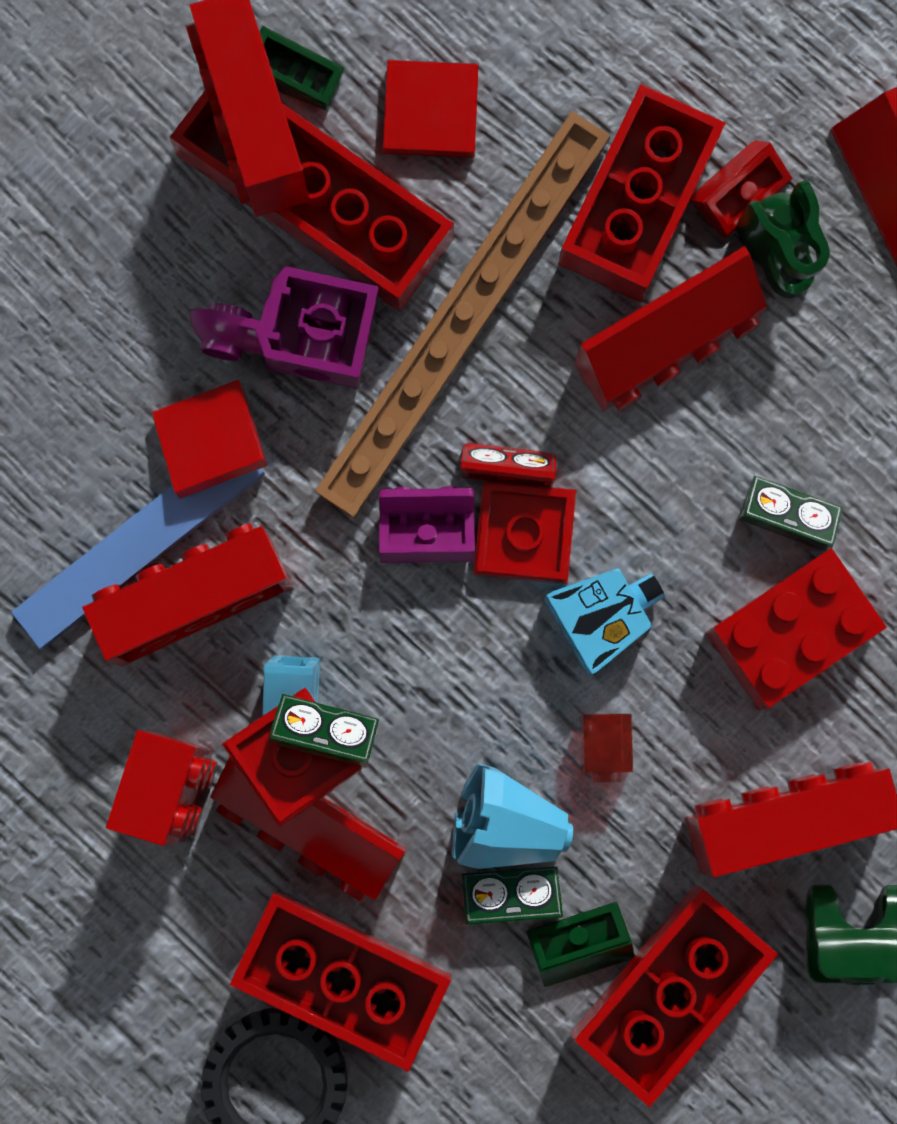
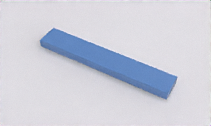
M258 469L181 499L175 494L173 485L170 486L11 613L39 649L44 650L86 617L82 607L94 602L91 597L92 594L114 584H118L120 589L124 587L139 572L152 565L265 475L262 469Z

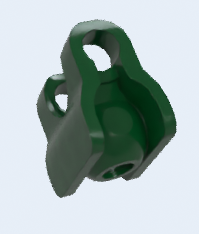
M803 180L796 184L791 194L784 192L776 193L760 202L755 200L747 204L736 225L743 247H746L751 258L762 267L771 288L776 294L785 298H794L804 294L812 285L815 275L824 269L830 255L828 242L819 225V204L809 181ZM809 246L816 252L817 260L814 263L810 255ZM783 266L788 275L802 279L799 284L793 285L786 283L781 277V267Z
M887 885L881 889L877 900L876 921L871 929L866 930L854 928L843 919L839 911L837 895L832 886H810L805 900L807 929L806 959L809 977L815 983H845L847 985L896 983L897 885Z

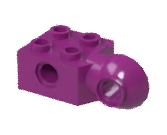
M285 266L272 280L269 298L265 300L261 321L252 319V314L243 308L223 303H210L208 309L198 308L191 310L190 322L193 331L202 341L199 351L205 355L221 360L240 361L243 351L263 355L267 370L359 389L378 303L379 286Z

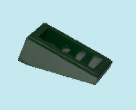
M262 25L259 32L265 51L268 50L275 53L270 67L278 92L326 110L345 68ZM283 57L292 60L286 75L277 72ZM301 64L309 67L302 84L294 80ZM320 71L325 73L326 77L319 92H316L310 88L317 72Z

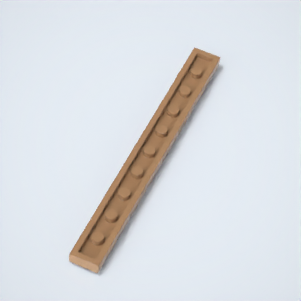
M571 111L316 488L315 493L353 519L357 517L608 144L611 135Z

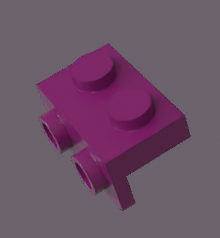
M445 486L439 489H412L409 487H397L379 491L380 563L475 562L474 490L472 488Z

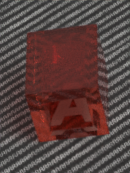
M583 714L580 716L581 773H593V783L622 782L621 772H633L632 714Z

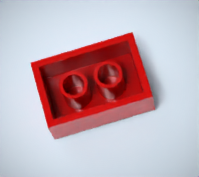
M830 548L705 633L757 709L763 710L773 706L886 629L887 626L837 554Z
M137 730L105 828L161 846L185 842L189 834L194 836L203 813V808L197 806L201 790L204 788L210 789L217 770L218 762L211 760L214 750L164 734Z

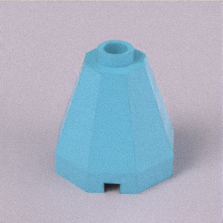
M478 763L475 765L463 786L460 799L467 800L464 812L457 811L453 823L451 856L457 860L459 865L483 869L556 861L561 852L568 851L573 838V825L568 823V814L498 769Z

